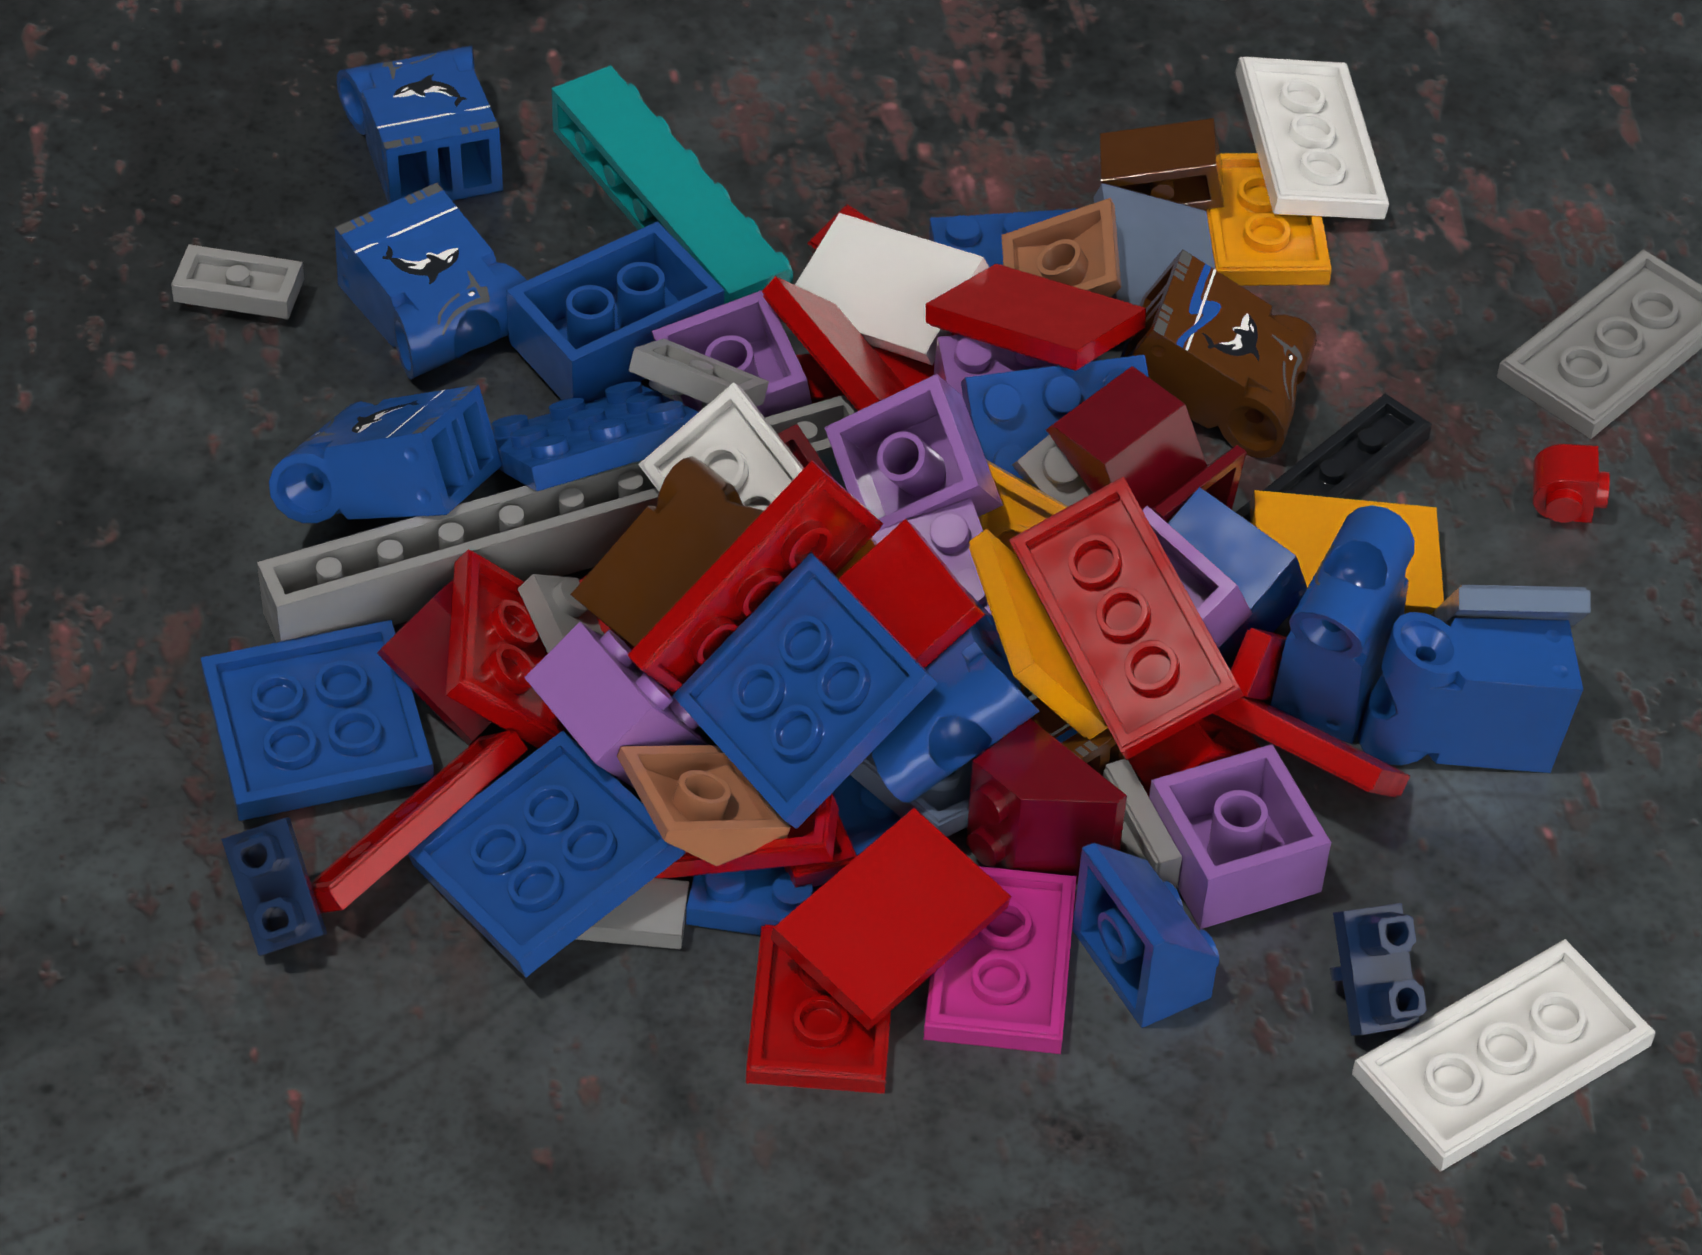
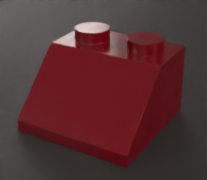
M1028 719L973 760L966 844L970 847L974 856L988 867L1077 876L1076 885H1078L1082 847L1097 843L1120 851L1127 795L1033 720Z

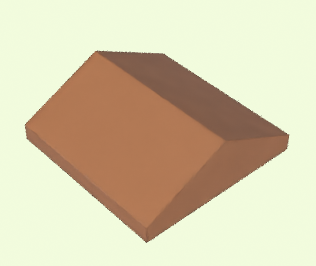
M1111 198L1002 235L1003 266L1107 297H1111L1121 289L1115 205Z
M717 745L620 746L617 758L665 842L715 866H719L754 852L757 848L775 839L787 838L790 830L789 824L783 820Z

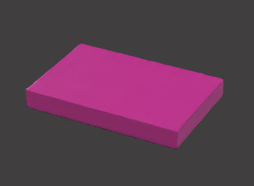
M979 866L1012 897L1008 908L930 976L923 1040L1061 1054L1077 876Z

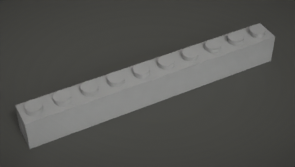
M845 395L765 417L777 434L798 424L834 480L846 489L824 428L858 412ZM641 460L540 491H535L528 486H522L459 504L447 515L417 516L257 562L263 614L276 642L392 620L393 626L408 622L454 578V563L468 549L524 582L532 574L562 577L596 566L647 506H657L659 491L638 465L643 461Z

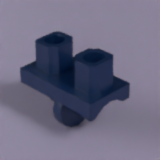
M285 817L221 839L259 956L327 934L290 817Z
M1402 903L1333 912L1341 966L1331 967L1330 974L1332 981H1343L1351 1036L1408 1028L1419 1024V1016L1423 1015L1427 1009L1424 988L1413 979L1409 951H1411L1412 946L1416 942L1413 917L1403 914Z

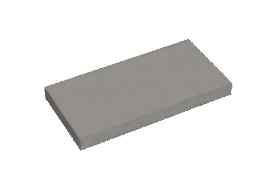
M1643 249L1501 361L1497 378L1592 439L1702 349V285Z

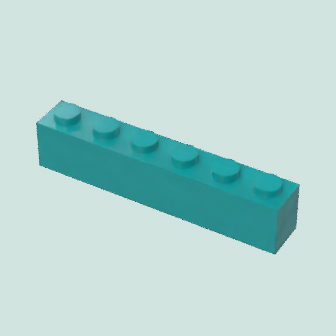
M611 65L552 88L553 132L637 230L658 221L724 289V304L763 290L775 276L793 283V271L786 256L781 252L774 251L761 236L755 221L750 217L743 216L731 202L725 187L720 183L713 182L701 168L694 152L683 148L672 135L664 118L655 116L642 101L638 89L632 83L627 84Z

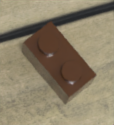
M1214 118L1100 133L1101 183L1201 210L1224 207L1222 160Z

